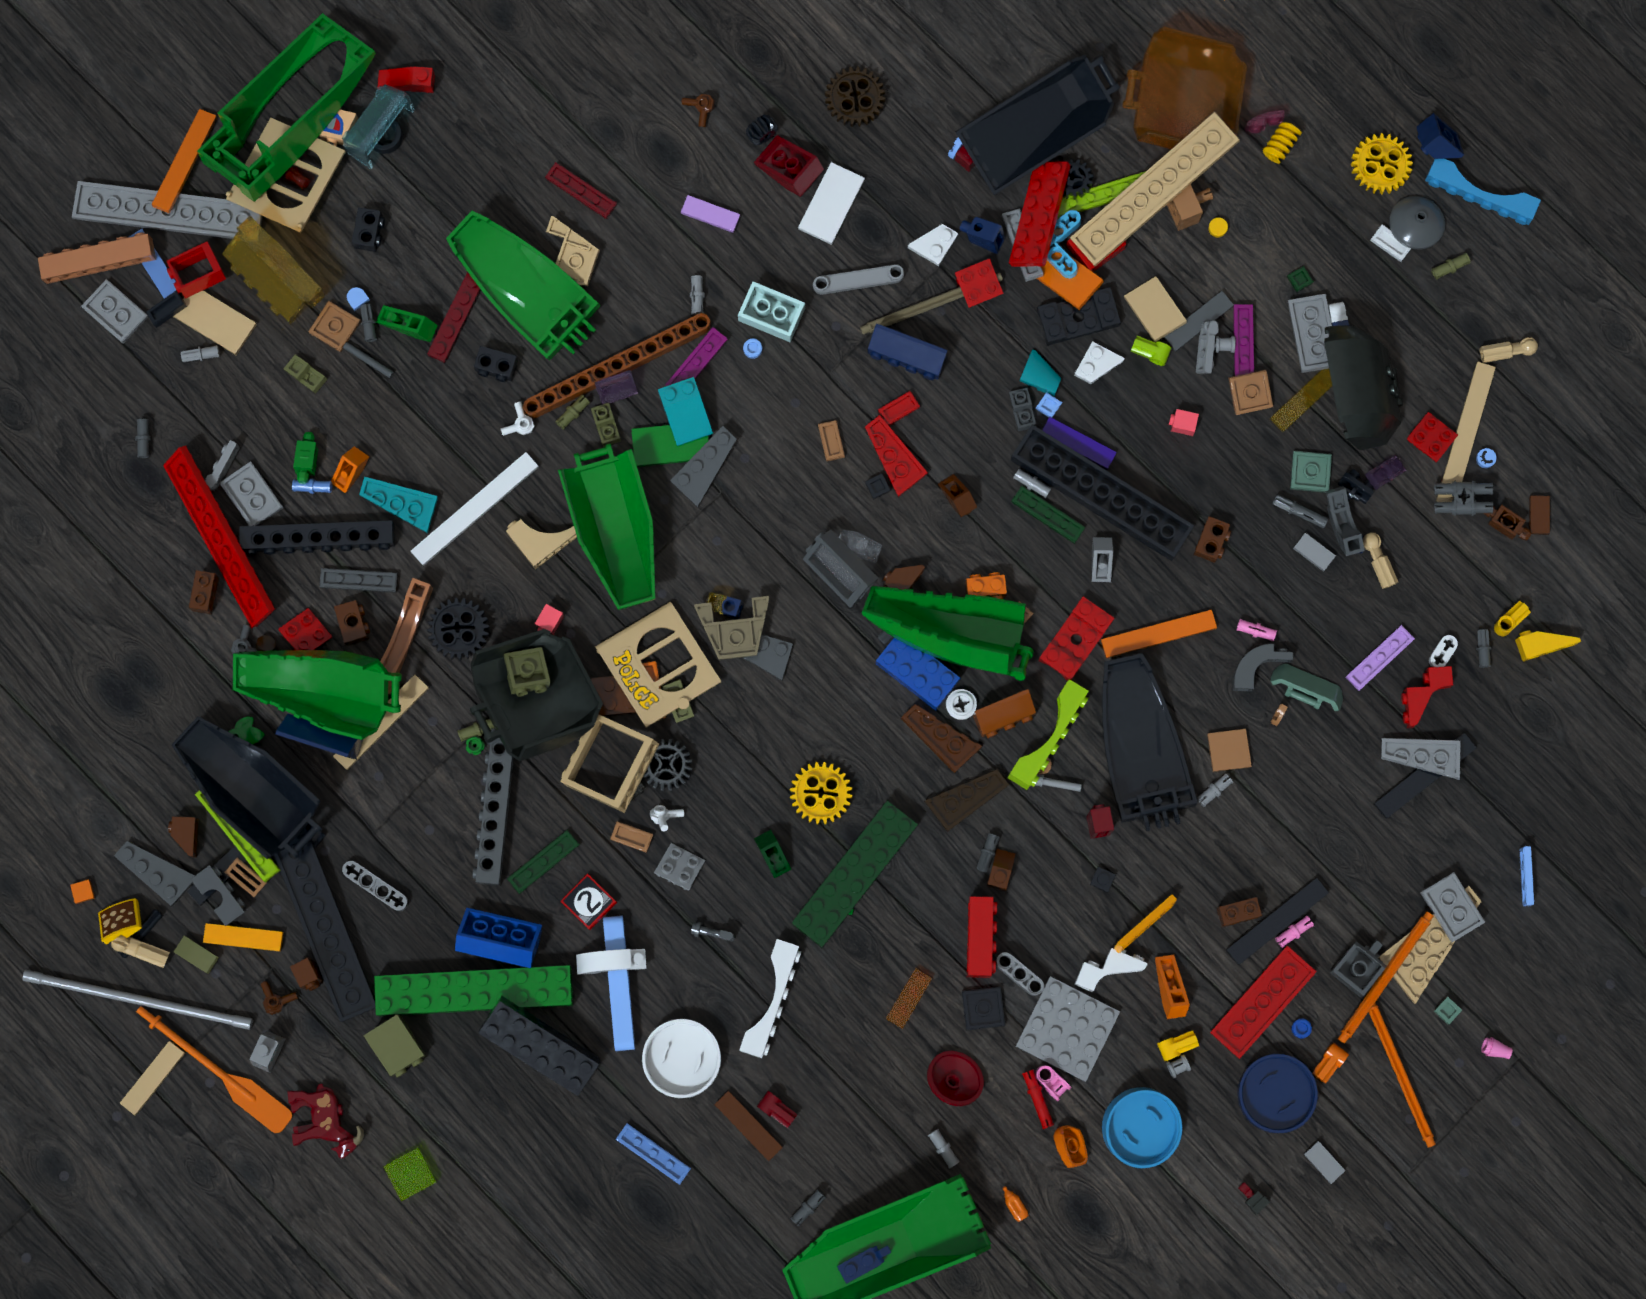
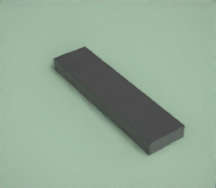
M1221 291L1186 319V324L1163 338L1176 352L1200 333L1203 322L1216 321L1230 310L1234 304Z
M321 568L319 587L396 593L398 573Z

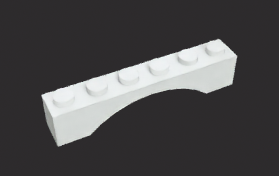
M779 939L776 940L771 955L776 976L774 997L764 1017L754 1027L745 1032L739 1051L761 1059L763 1055L767 1056L770 1044H767L769 1036H774L777 1027L773 1025L775 1018H780L783 1007H780L782 999L786 1000L789 991L786 988L788 980L792 981L795 970L792 969L794 962L798 963L801 956V951H798L799 946Z

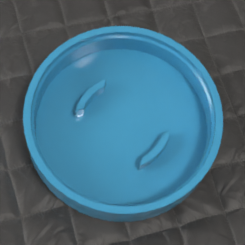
M1132 1088L1115 1097L1107 1107L1102 1121L1103 1139L1109 1151L1124 1164L1135 1168L1154 1167L1166 1161L1177 1149L1182 1135L1181 1116L1175 1104L1162 1093L1151 1088Z

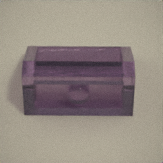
M631 370L594 382L602 405L638 394Z

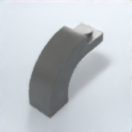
M1342 486L1325 491L1328 502V515L1340 548L1346 556L1365 551L1362 534L1357 529L1350 512L1346 488Z
M1266 644L1254 648L1237 665L1233 675L1232 691L1252 692L1254 689V674L1258 666L1266 662L1291 663L1293 652H1288V649H1276V652H1274V644Z

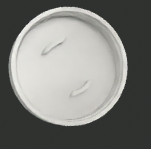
M676 1019L660 1025L650 1034L644 1045L642 1064L647 1079L658 1091L674 1098H690L707 1090L715 1081L721 1066V1052L717 1040L706 1027L692 1020Z

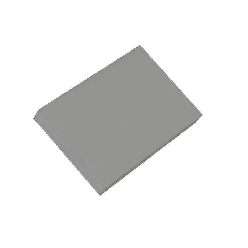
M107 279L81 306L122 344L149 317Z
M251 461L220 482V485L249 526H258L283 509V506Z
M1455 873L1448 875L1420 892L1451 943L1485 923Z

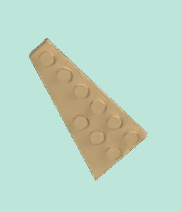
M1468 886L1465 890L1477 908L1481 900ZM1435 916L1393 976L1414 1004H1416L1454 942H1450ZM1410 932L1381 954L1378 959L1387 966L1410 935Z

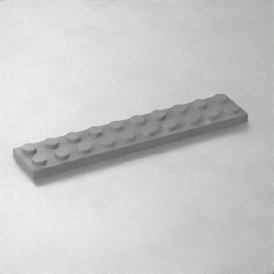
M82 181L77 182L72 212L73 219L259 242L263 216L226 199L179 194L171 212L167 213L152 207V202L158 191Z

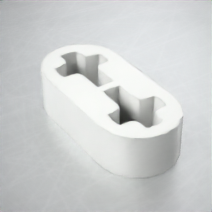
M1446 635L1439 641L1429 658L1431 667H1444L1458 646L1454 636ZM1448 640H1451V645L1453 646V648L1449 647L1446 651H1444L1443 649L1446 646L1444 641L1447 642ZM1440 654H1443L1441 658L1443 663L1435 664L1436 660L1434 657L1437 658Z

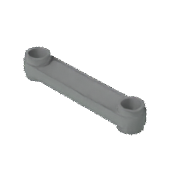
M890 265L819 276L813 282V289L817 294L823 295L899 283L904 278V270L899 265ZM899 271L901 275L899 277H893L891 275V272ZM819 282H824L826 287L819 289L816 285Z

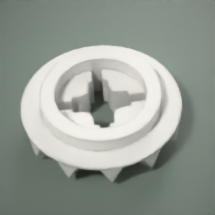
M965 689L953 691L946 700L948 713L957 720H966L971 717L977 707L975 696ZM958 697H960L962 702L967 703L964 706V712L960 707H954L958 704Z

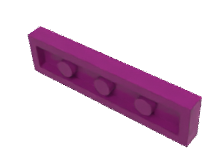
M1234 304V376L1254 372L1253 305Z
M712 328L665 386L692 377L696 379L728 339L715 328Z

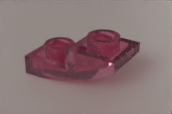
M1284 110L1271 111L1254 117L1247 122L1245 131L1256 134L1264 131L1266 123L1270 126L1279 125L1283 122Z

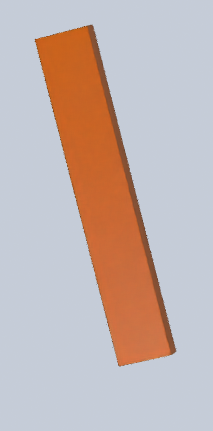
M201 109L198 110L152 202V207L167 213L171 212L199 156L197 150L205 144L217 120L216 115Z
M1212 610L1104 638L1101 639L1105 657L1110 658L1217 629Z

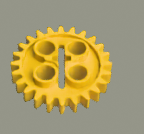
M1381 133L1377 139L1376 135L1373 134L1372 140L1366 137L1365 143L1361 141L1359 143L1360 148H1355L1354 152L1356 154L1352 155V159L1355 161H1352L1351 166L1356 168L1352 170V173L1358 174L1355 180H1362L1360 186L1367 185L1366 191L1371 187L1374 194L1377 189L1380 190L1381 195L1385 189L1390 194L1392 188L1397 191L1399 188L1398 184L1403 186L1405 184L1404 180H1408L1409 176L1407 174L1412 172V169L1409 167L1413 164L1412 161L1408 160L1412 155L1406 154L1409 149L1408 147L1402 148L1404 142L1396 143L1398 137L1391 140L1390 134L1387 138H1384L1383 133ZM1371 150H1377L1379 155H1372ZM1389 155H1395L1397 157V160H1391L1389 158ZM1366 168H1373L1375 173L1367 172ZM1384 172H1390L1393 178H1387Z
M816 762L815 768L808 764L807 771L801 768L802 775H795L798 781H792V784L796 787L790 788V791L795 793V795L790 796V799L796 800L792 807H799L796 813L803 812L802 819L808 816L809 823L816 819L817 825L820 820H823L825 825L827 824V819L834 822L835 815L841 818L839 812H847L844 805L850 806L846 799L852 798V795L847 794V792L852 790V787H846L850 780H843L846 773L840 775V768L834 771L833 764L827 768L825 762H823L822 767H819L818 762ZM810 778H815L818 781V785L816 787H809L807 781ZM829 780H834L837 783V787L833 790L828 789L826 783ZM820 789H823L824 793H837L838 796L823 795L822 798H819L818 794L804 793V790L819 792ZM813 797L816 800L815 805L807 806L805 804L806 798ZM827 799H832L835 802V806L828 809L824 806V802Z

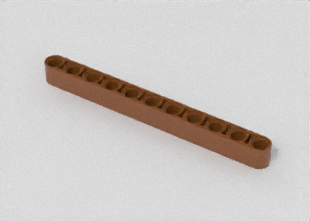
M703 313L697 314L528 398L523 406L526 415L533 419L538 418L580 397V395H584L708 333L711 327L709 317ZM703 320L707 322V325L705 327H698L697 323ZM688 329L690 331V333L687 336H683L680 334L681 330ZM667 337H671L673 339V342L671 344H665L663 340ZM649 346L656 347V350L652 353L646 351ZM632 354L639 355L637 361H631L629 358ZM620 362L622 367L618 370L614 369L613 365ZM604 371L606 374L603 378H598L596 373ZM582 379L589 381L584 387L579 385ZM564 388L572 389L568 395L562 394V390ZM548 396L555 398L552 403H546L545 399ZM530 405L538 406L536 411H528Z

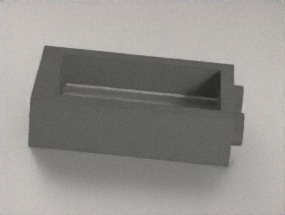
M830 529L825 534L821 532L814 539L816 543L811 544L806 549L807 554L803 560L851 608L865 596L878 580V577Z

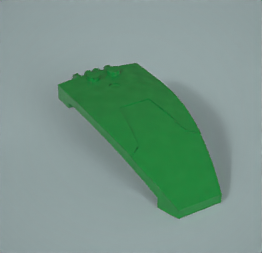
M471 211L446 238L455 256L458 257L491 303L549 361L563 346L572 354L575 353L574 348L567 344L571 338L577 345L582 346L583 343L575 336V333L577 332L584 340H587V335L580 330L584 324L590 331H596L588 320L601 305L558 265L512 232L491 221L489 218Z

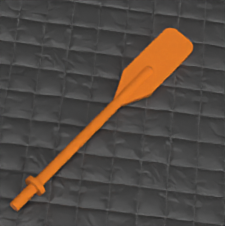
M142 1006L138 1008L136 1012L151 1023L149 1028L154 1029L156 1027L221 1078L232 1100L273 1133H280L284 1130L292 1119V1112L251 1079L227 1074L162 1023L160 1015L155 1017Z

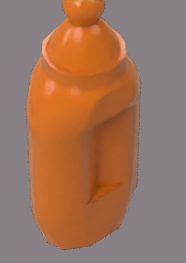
M1006 1186L1003 1187L1006 1206L1014 1219L1020 1222L1028 1217V1211L1019 1196L1007 1190Z

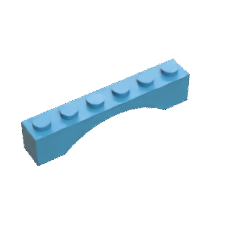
M1434 159L1425 179L1432 187H1441L1451 195L1457 194L1462 196L1467 202H1476L1482 208L1497 211L1500 216L1511 217L1522 225H1529L1541 201L1524 192L1515 195H1497L1485 192L1467 181L1458 171L1454 162L1447 159Z

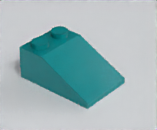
M694 377L658 389V394L677 446L713 434Z

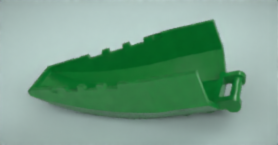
M872 586L862 610V615L877 627L923 653L961 666L1013 676L1019 681L1025 679L1029 659L1032 658L1034 653L1031 647L1020 645L1026 604L989 596L966 594L965 597L953 596L952 593L935 595L933 591H927L924 594L914 593V590L911 589L902 590ZM1017 654L1022 655L1019 668L1013 667Z
M323 650L236 652L233 654L234 691L260 700V702L266 705L276 706L278 710L292 713L298 719L308 720L310 724L328 732L362 740L377 732L386 711L391 713L401 712L399 682L401 681L402 674L388 672L379 659L346 651ZM388 681H392L391 704L388 703Z

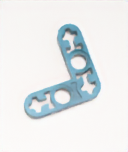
M1076 210L1066 212L1056 221L1055 229L1062 228L1064 232L1059 236L1053 233L1047 260L1063 277L1068 279L1077 275V264L1058 244L1081 225V216ZM1072 217L1074 219L1076 217V222H1070L1069 218ZM1059 252L1062 254V257L1059 260H1053L1051 258L1052 254ZM1064 261L1069 268L1072 267L1073 271H1066L1065 265L1063 264Z

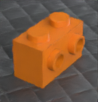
M999 572L990 573L986 577H981L980 574L971 575L970 578L966 579L967 595L1005 598L1007 595L1005 575H1000Z

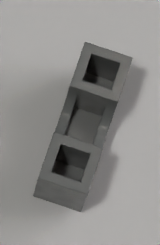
M210 864L193 876L191 881L202 895L212 889L221 893L223 901L214 911L226 926L245 912L244 907L246 905L240 897L235 898L232 894L234 889L229 882L226 881L224 883L220 878L222 873L217 866L212 867Z

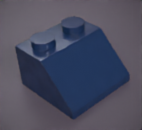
M1434 113L1416 127L1419 134L1417 137L1422 145L1421 150L1426 155H1431L1434 159L1462 158L1464 156L1458 133Z

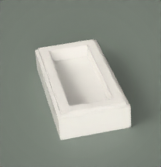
M1384 225L1380 226L1370 240L1400 262H1402L1411 249L1398 242L1391 230Z

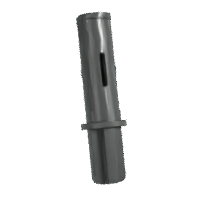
M1276 495L1273 501V505L1288 511L1289 515L1292 513L1323 529L1328 521L1327 517L1296 503V500L1293 502L1281 495Z

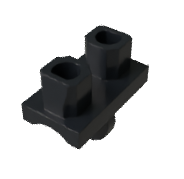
M1354 469L1349 473L1346 472L1337 485L1346 488L1348 501L1352 497L1356 501L1360 500L1366 504L1374 493L1375 484L1370 480H1366L1364 484L1357 480L1360 474Z

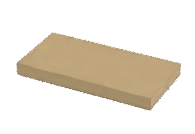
M205 291L198 292L186 299L184 298L183 300L187 307L173 316L234 355L238 354L257 325L254 321Z

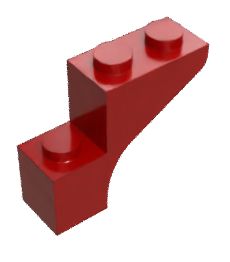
M1452 666L1428 667L1425 673H1423V684H1426V687L1406 688L1404 693L1401 694L1402 705L1405 704L1403 723L1407 725V728H1413L1418 724L1433 692L1453 686Z

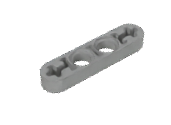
M348 861L343 865V874L396 911H403L407 908V897L354 861ZM355 865L354 869L361 873L358 881L355 880L358 877L355 874L350 873L348 875V866L352 867ZM366 875H370L373 879L372 884L369 886H364L362 883V879ZM381 886H386L389 890L385 897H381L378 894V889ZM393 891L396 892L393 895L397 899L403 898V906L395 907L396 902L390 899V902H387Z

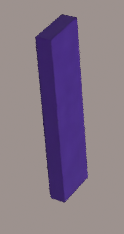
M1049 417L1042 430L1108 470L1117 453Z

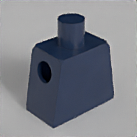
M974 217L972 223L963 220L961 223L960 231L967 233L971 243L998 254L1005 240L1001 225L978 217Z

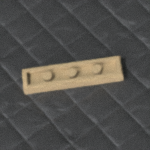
M169 1041L120 1104L132 1114L137 1115L185 1055V1052Z

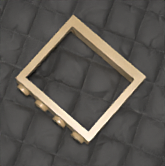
M598 714L594 727L581 736L579 746L572 754L571 762L567 769L563 771L560 782L569 788L625 813L659 743L650 737ZM602 724L643 742L615 800L574 782Z

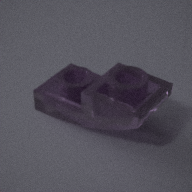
M1395 455L1370 470L1365 476L1374 489L1377 490L1403 474L1406 469Z

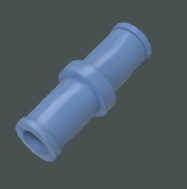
M294 479L292 490L293 492L303 491L310 494L315 492L331 493L332 482L310 479L306 484H300L298 480Z

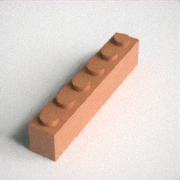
M137 233L134 237H119L116 241H100L98 245H82L79 249H64L61 253L57 254L46 253L43 257L38 258L41 279L46 284L153 261L156 260L153 239L146 233Z

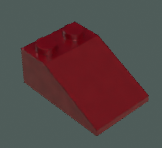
M778 135L754 161L757 167L784 188L800 197L824 170L817 156Z

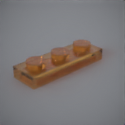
M915 968L886 1020L903 1029L932 978Z

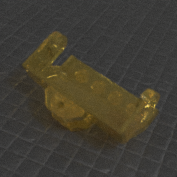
M251 216L236 228L238 233H236L222 255L232 265L230 269L237 276L241 274L245 278L243 282L250 289L254 287L258 291L256 294L263 303L267 301L271 305L270 310L276 316L280 314L291 324L295 320L296 314L306 303L313 308L323 299L325 294L322 288Z

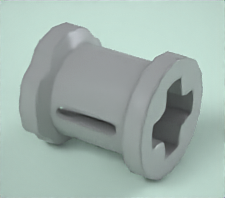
M1215 336V353L1219 351L1235 352V336H1231V338Z
M1184 1054L1181 1055V1058L1171 1063L1166 1062L1173 1079L1176 1078V1075L1186 1070L1191 1071V1067Z

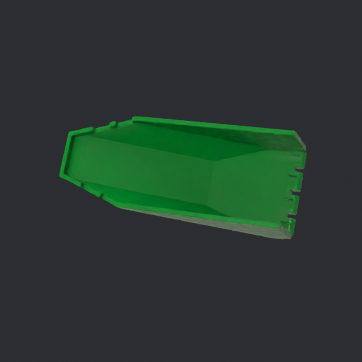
M961 1174L825 1230L809 1247L782 1269L793 1298L872 1299L969 1260L991 1249V1242L987 1232H979V1229L984 1227L979 1213L972 1214L971 1212L976 1209L971 1194L964 1196L963 1192L969 1190L964 1177ZM888 1245L891 1253L883 1257L885 1262L853 1281L845 1283L837 1268L838 1265L871 1247L877 1246L878 1250Z

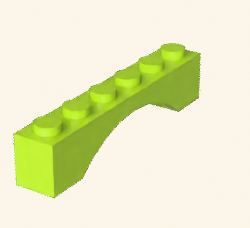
M1070 679L1067 681L1057 698L1058 719L1052 736L1037 751L1019 758L1008 779L1028 790L1030 785L1032 787L1035 786L1040 778L1037 776L1040 769L1042 771L1045 770L1050 762L1047 760L1050 754L1054 755L1059 747L1056 743L1060 738H1065L1069 731L1066 727L1070 722L1073 724L1079 714L1076 711L1079 706L1083 708L1089 698L1086 697L1089 692L1088 690Z

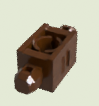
M1503 505L1497 510L1493 506V514L1483 513L1485 516L1491 517L1488 523L1490 526L1511 540L1516 535H1519L1520 539L1527 541L1532 534L1529 529L1522 527L1526 520ZM1503 518L1509 519L1511 526H1505Z

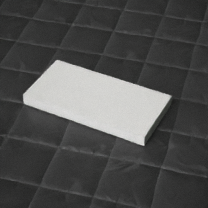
M831 162L798 229L832 245L865 178Z

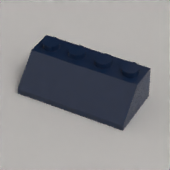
M877 323L868 347L870 357L876 360L884 359L888 361V364L895 367L900 365L905 367L906 371L916 374V372L921 373L928 380L939 379L947 358V350Z
M291 714L286 715L275 733L276 735L357 760L363 739L360 740L328 732L310 724L308 720L298 719Z

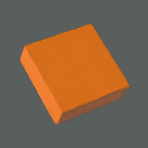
M88 879L70 885L75 904L95 899L91 880Z

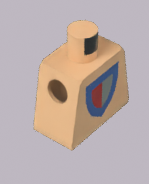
M339 110L319 135L320 139L336 147L337 144L346 146L359 120L356 113Z

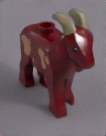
M320 1084L314 1093L287 1091L292 1113L297 1112L303 1106L312 1108L311 1117L313 1123L293 1127V1146H298L303 1141L310 1139L339 1142V1146L333 1147L331 1150L336 1151L340 1159H344L363 1141L364 1131L361 1126H356V1137L341 1127L340 1116L343 1115V1106L339 1104L338 1098L332 1089Z

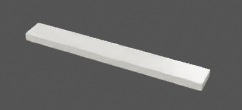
M525 452L414 547L411 553L423 566L426 565L539 468V466Z

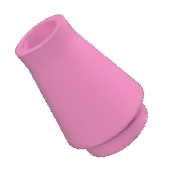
M1491 1037L1490 1039H1484L1481 1052L1485 1053L1486 1056L1509 1059L1512 1055V1048Z

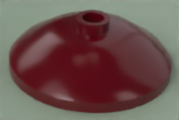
M957 1051L942 1052L934 1057L928 1066V1084L932 1092L941 1101L952 1106H966L973 1103L980 1096L984 1086L983 1074L977 1063L966 1054Z

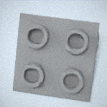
M671 843L654 873L658 877L661 876L668 880V882L684 888V890H690L705 860Z

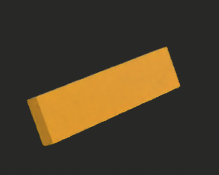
M1170 895L1119 940L1114 949L1121 953L1170 910L1177 899Z
M206 923L203 943L281 952L284 932Z

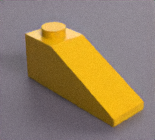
M1530 630L1520 633V637L1515 640L1523 662L1577 645L1581 642V639L1578 637L1539 631L1531 633Z

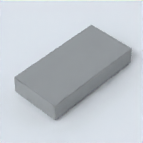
M1306 533L1293 548L1323 572L1336 556Z
M1319 1141L1303 1154L1330 1184L1345 1172V1169Z

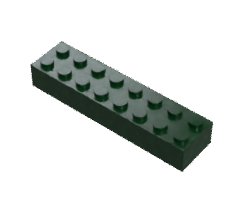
M887 801L793 920L792 925L823 948L915 831L918 824Z

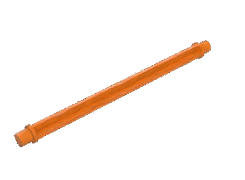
M1426 912L1423 917H1420L1410 935L1403 942L1382 975L1375 982L1354 1015L1341 1031L1342 1033L1338 1037L1339 1041L1345 1044L1352 1037L1416 945V942L1431 924L1430 921L1434 917L1432 914Z
M1374 1003L1369 1014L1423 1137L1422 1139L1429 1148L1436 1145L1433 1139L1434 1135L1424 1117L1378 1005Z

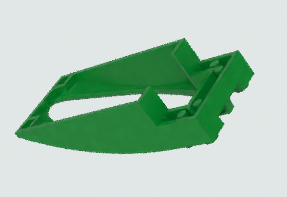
M322 13L217 113L223 127L197 150L203 164L215 173H220L236 185L241 193L255 202L303 155L331 122L365 73L376 54L375 51ZM338 40L344 42L347 54L340 80L270 147L260 140L256 143L262 155L250 167H247L234 157L243 147L260 114L282 85L328 44Z

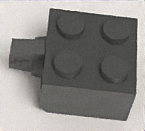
M1377 940L1370 947L1367 945L1363 947L1357 941L1353 942L1329 973L1359 997L1364 996L1387 967L1378 959L1380 955L1377 954L1383 945Z

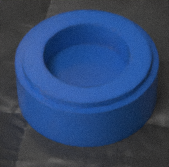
M1298 1019L1293 1022L1291 1031L1295 1037L1302 1039L1310 1035L1312 1027L1306 1019Z

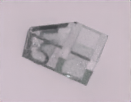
M841 530L839 538L857 557L877 563L882 544L857 531Z

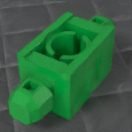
M305 432L303 440H297L293 468L300 484H306L309 480V475L315 476L319 449L316 446L315 437L312 432Z

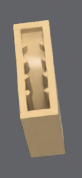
M521 519L518 522L515 520L510 523L506 530L508 536L535 570L577 538L574 526L558 533H543L530 528Z

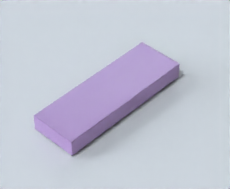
M687 195L681 210L683 215L734 233L740 218L738 213Z

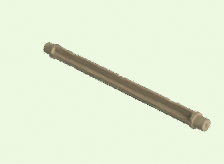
M997 273L996 276L1000 282L1003 279L1001 274ZM960 287L868 322L866 325L861 326L860 330L863 335L869 332L873 333L876 323L887 327L964 297Z

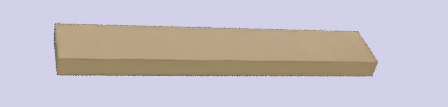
M416 675L399 690L401 712L391 713L386 711L377 732L363 739L357 760L429 689ZM338 754L333 756L346 770L357 761Z

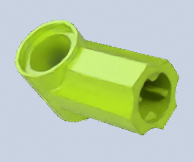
M1137 336L1131 352L1148 358L1149 361L1156 365L1165 366L1172 348L1165 343H1155Z

